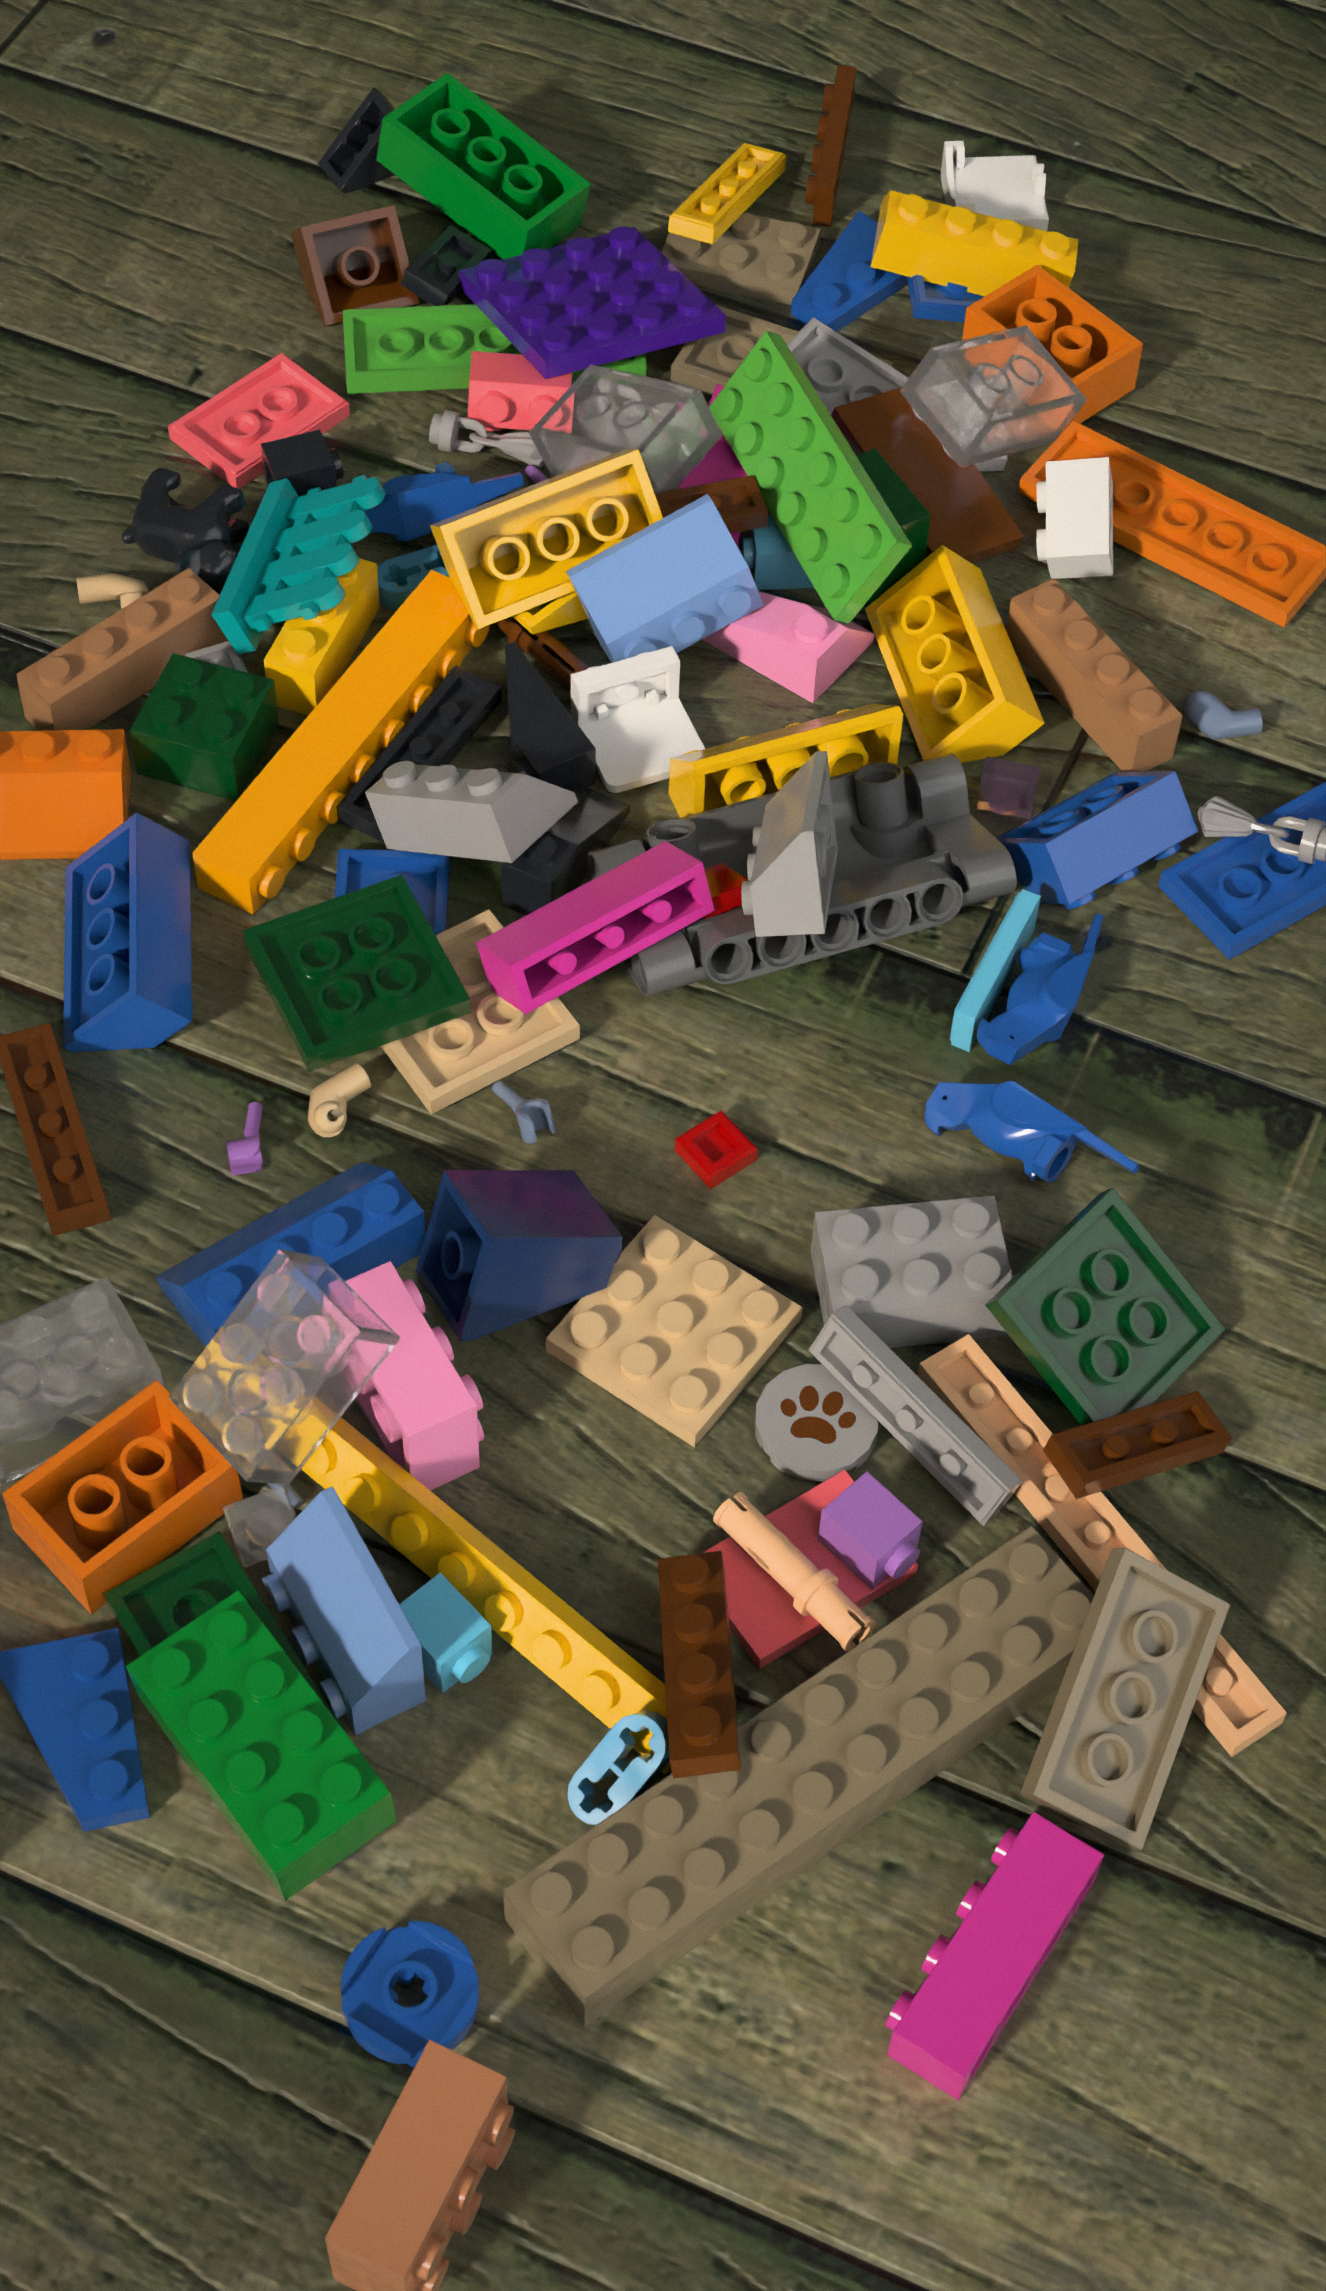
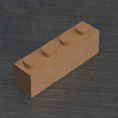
M187 568L17 673L16 676L25 718L38 731L88 730L153 689L172 653L185 656L186 653L227 641L226 636L211 615L220 595L191 569Z
M1054 578L1011 598L1006 631L1017 657L1122 772H1146L1173 759L1183 715Z

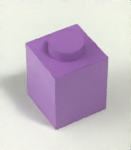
M866 1471L822 1509L818 1541L871 1590H874L889 1575L893 1579L900 1578L916 1562L920 1555L918 1543L923 1521Z

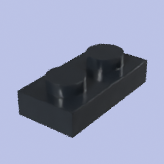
M450 225L405 270L401 286L418 295L420 299L427 303H431L434 306H446L462 290L460 288L462 280L460 279L459 270L477 266L480 262L488 260L491 249Z

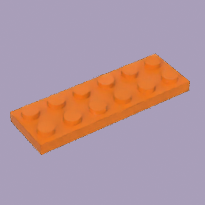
M1075 421L1071 422L1020 478L1018 493L1037 502V482L1046 481V461L1109 457L1113 479L1114 542L1285 628L1326 578V545Z

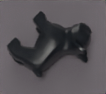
M159 467L150 474L141 488L140 500L135 508L132 525L122 533V541L125 544L136 543L145 554L175 564L174 570L179 573L187 568L191 569L220 595L239 553L236 549L232 548V545L237 541L244 540L249 531L247 521L238 518L230 519L231 515L240 512L245 506L243 492L241 489L221 484L211 496L198 506H186L176 502L168 494L170 490L176 489L180 485V474Z

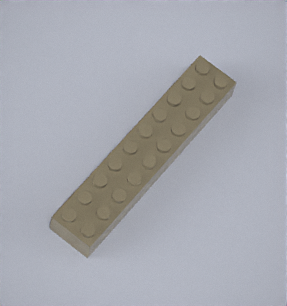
M1032 1526L1028 1527L738 1728L741 1770L674 1779L673 1774H670L503 1890L505 1922L582 2025L586 2027L1060 1688L1094 1595Z

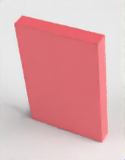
M280 353L170 424L168 429L170 439L227 484L241 489L264 473L261 452L262 443L320 430L323 434L350 416L349 402L286 355Z
M843 1470L765 1517L818 1569H829L839 1579L837 1587L861 1609L917 1575L919 1564L915 1562L898 1579H893L889 1575L874 1590H871L818 1541L822 1509L854 1483V1480L847 1471ZM731 1536L703 1552L722 1551L725 1567L729 1628L758 1669L826 1630L812 1615H801L792 1606L794 1598Z

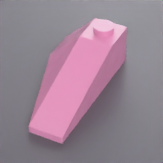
M759 591L764 606L702 639L814 703L874 642L875 634L852 621L846 624L833 620L826 608Z

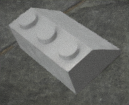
M817 751L766 804L762 826L753 828L754 853H749L747 858L748 881L742 882V907L744 915H753L756 937L825 934L838 852L827 751Z
M402 761L389 766L383 772V777L365 792L387 849L513 863L578 803L575 792L526 774L499 772L494 768L474 770L456 768L454 765H417L412 761Z

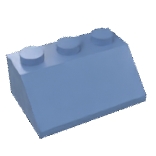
M708 494L566 571L594 633L611 663L631 658L644 652H652L671 646L678 653L764 606L750 569Z
M329 1487L321 1491L266 1549L270 1575L263 1577L262 1581L276 1612L280 1613L288 1610L296 1625L295 1628L290 1630V1634L300 1658L306 1666L316 1662L325 1680L319 1682L318 1686L324 1699L336 1718L345 1716L356 1736L426 1701L422 1648L419 1639L334 1487Z

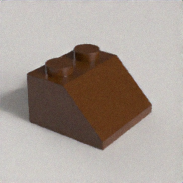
M395 205L302 226L291 233L303 282L324 327L343 322V310L399 308L419 304L418 296L401 286L405 270L410 264Z

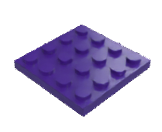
M618 227L611 230L608 234L592 238H573L563 245L547 249H529L519 256L503 260H484L477 266L459 270L460 279L462 280L460 286L462 291L545 379L725 332V313L635 227Z

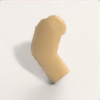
M116 573L76 578L80 604L120 600L121 609L150 592L144 581Z
M354 1063L319 1084L311 1091L307 1120L316 1134L322 1137L338 1135L343 1130L347 1121V1102L371 1087L367 1073L358 1063Z

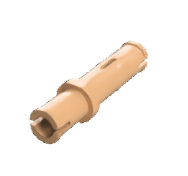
M742 1492L736 1493L733 1496V1500L737 1502V1505L730 1498L720 1505L713 1517V1522L717 1526L722 1527L794 1598L792 1606L801 1615H812L841 1644V1647L846 1652H849L856 1646L852 1640L859 1645L870 1636L876 1621L867 1616L837 1587L839 1579L829 1569H818L748 1501V1498Z

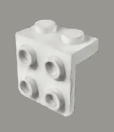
M672 646L652 652H644L631 658L602 666L590 667L584 671L571 674V716L596 748L595 768L609 792L620 793L668 779L670 758L681 756L689 751L705 749L679 699L680 660Z

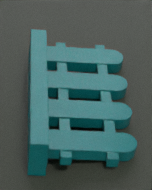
M366 475L354 477L352 483L323 491L320 487L308 490L307 495L301 497L297 495L288 478L269 483L211 614L237 655L256 651L264 631L270 630L272 624L301 616L304 620L316 618L319 612L337 606L344 599L345 591L336 577L349 573L359 562V557L351 543L365 538L373 528L364 511L380 504L386 496V492L377 478H367Z

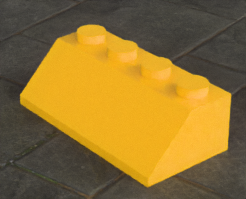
M890 190L883 197L880 207L871 267L911 278L916 274L921 275L924 281L946 287L948 282L967 286V292L985 297L1032 267L1039 265L1069 288L1075 273L1079 239L1067 237L1058 232H1048L1025 226L1009 219H999L972 212L963 207H953L926 200L914 194H904Z
M624 449L434 523L430 527L448 575L475 627L480 629L574 592L575 590L566 571L661 520L663 516L639 449Z
M941 545L865 608L923 761L951 753L957 756L960 763L1003 756L1045 724L982 571L974 564Z
M870 704L855 709H845L836 714L803 723H793L785 728L759 735L741 737L733 742L707 749L689 751L681 756L670 758L669 796L679 817L682 818L778 792L817 751H827L830 777L852 772L873 763L889 762L897 764L903 712L900 706Z

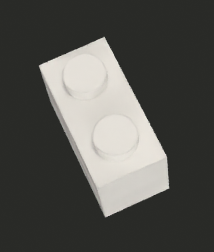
M1109 457L1046 461V481L1037 482L1036 489L1038 513H1046V529H1037L1038 561L1047 560L1051 579L1112 576L1113 479Z

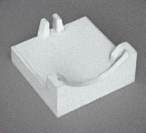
M944 141L940 176L946 205L963 207L972 212L999 219H1009L1018 224L1047 231L1049 217L1044 198L1046 173H1043L1044 164H1037L1036 156L965 157L963 141Z

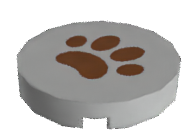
M803 1364L782 1371L766 1384L756 1403L755 1437L760 1449L762 1445L764 1452L770 1456V1462L780 1472L802 1481L824 1482L843 1470L849 1471L855 1466L857 1469L868 1460L877 1441L878 1420L822 1364Z

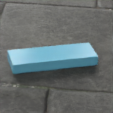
M1024 889L1016 895L954 1010L950 1035L952 1046L970 1052L977 1039V1028L981 1019L987 1020L1018 962L1020 948L1026 947L1035 930L1040 895Z

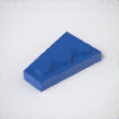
M860 210L857 212L792 299L791 315L804 325L814 317L837 332L908 285L907 276L871 267L878 225L876 221Z
M119 1628L1 1651L0 1682L4 1685L27 1731L30 1732L52 1776L83 1832L150 1818Z

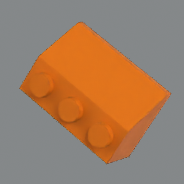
M124 729L0 731V860L79 858L128 820L131 768Z

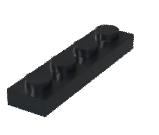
M455 666L338 804V821L384 843L365 792L383 777V772L389 766L398 762L412 761L417 765L428 766L449 765L502 701L501 686Z

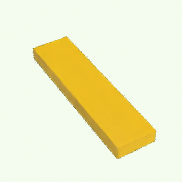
M743 143L669 216L668 232L714 244L785 171L787 155Z

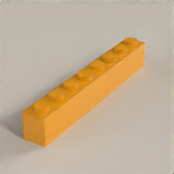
M431 569L195 849L192 855L197 889L251 915L258 911L267 898H274L281 890L285 876L298 860L304 861L310 855L316 838L325 827L338 821V804L455 666L460 667L462 660L473 647H479L484 642L490 625L480 629L475 627L450 577Z

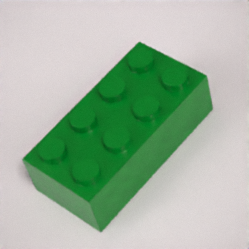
M449 73L442 75L382 119L376 160L502 259L522 255L524 251L529 249L551 248L582 225L591 183Z
M239 1590L126 1666L140 1700L285 1901L398 1821L390 1791Z

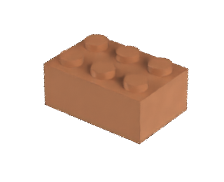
M432 2040L428 2041L325 2237L334 2280L356 2291L439 2290L449 2266V2260L442 2257L454 2231L465 2235L470 2228L482 2200V2194L477 2192L476 2188L487 2166L495 2170L500 2167L515 2134V2129L508 2127L514 2107L508 2104L506 2076Z

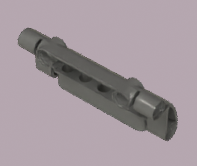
M951 753L906 765L904 768L894 763L879 762L868 764L852 772L830 777L838 852L825 934L756 937L753 915H744L742 905L707 919L702 917L623 961L641 993L647 997L710 978L716 983L733 984L937 926L951 920L958 914L961 907L1015 892L1017 876L1009 851L970 814L966 776L957 756ZM778 792L690 816L654 823L648 828L647 836L643 838V845L640 840L635 839L591 851L587 857L591 880L664 841L703 862L704 869L723 862L748 880L747 858L749 853H754L753 828L762 826L766 804Z

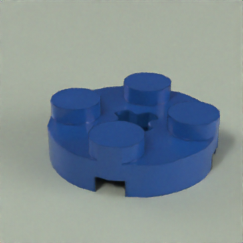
M425 1921L408 1922V1927H396L387 1932L386 1927L370 1933L352 1951L342 1972L341 1993L344 2020L354 2039L370 2054L384 2061L395 2064H408L415 2067L429 2040L453 2050L467 2036L477 2017L479 2009V1980L474 1968L473 1959L468 1948L456 1935L436 1924ZM415 1978H419L425 1982L422 1991L427 1999L422 2004H412L409 2007L398 2005L399 1997L396 1991L393 1990V1986L398 1981L409 1985Z

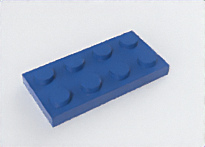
M1326 782L1257 819V823L1272 826L1279 818L1291 816L1306 821L1309 818L1323 820L1326 827ZM1290 828L1283 829L1289 833L1288 838H1281L1283 841L1300 845L1303 831ZM1254 832L1249 836L1224 837L1161 872L1158 887L1230 960L1326 906V862L1316 860L1314 864L1298 861L1297 856L1280 853L1272 847L1269 835Z

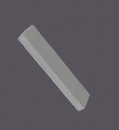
M846 1304L832 1313L809 1348V1351L983 1526L997 1516L1023 1481Z

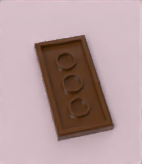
M918 382L834 407L831 416L855 455L876 448L931 514L926 558L941 545H944L970 563L1019 548L1024 535Z

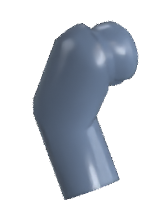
M1197 690L1189 693L1183 701V710L1186 718L1210 739L1220 740L1256 735L1262 732V715L1258 708L1232 711L1213 694Z

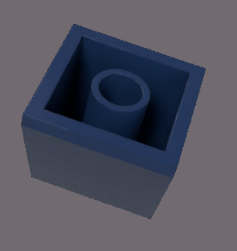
M444 1170L415 1272L459 1341H473L607 1288L614 1263L619 1260L621 1255L623 1237L574 1170Z

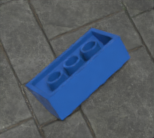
M135 813L66 867L63 1048L71 1052L155 1048L192 1021L191 968L193 961L191 957L190 840L139 813Z
M360 1162L156 1276L157 1283L212 1358L221 1338L237 1331L253 1345L259 1347L324 1310L322 1291L389 1261L392 1262L396 1269L420 1255L426 1235L424 1211L392 1170Z

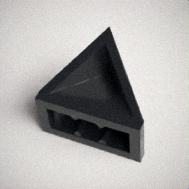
M374 87L318 162L319 166L336 187L345 194L395 176L394 173L376 160L382 119L395 110V108L381 91Z

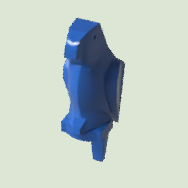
M448 462L436 465V472L433 474L402 475L389 479L383 486L386 492L383 501L364 512L373 525L370 533L381 532L392 535L397 542H408L431 533L430 525L473 509L479 504L525 484L521 472L471 482L469 476L456 475L455 469Z
M1096 913L1079 955L1070 948L1072 944L1044 932L1039 937L1033 939L1028 948H1020L1018 962L1024 971L1010 988L1006 1012L997 1016L990 1023L985 1019H981L977 1028V1039L988 1055L1011 1065L1043 1043L1052 1042L1060 1038L1076 1007L1095 951L1094 947L1103 915Z
M1006 1081L1001 1084L939 1082L926 1102V1124L938 1137L941 1136L943 1129L952 1131L971 1129L972 1133L991 1150L1004 1156L1022 1160L1024 1162V1173L1032 1182L1037 1178L1048 1183L1055 1182L1072 1157L1077 1141L1082 1142L1134 1174L1140 1168L1137 1163L1094 1135L1085 1126L1014 1081Z

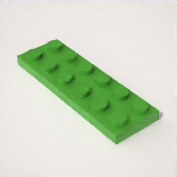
M476 304L343 310L347 394L469 389L472 351L522 355ZM645 353L572 372V384L591 383L595 375L603 376L606 372L619 375L621 380L646 381Z
M766 330L709 406L708 410L748 476L754 475L768 511L833 620L849 624L912 545L782 336Z

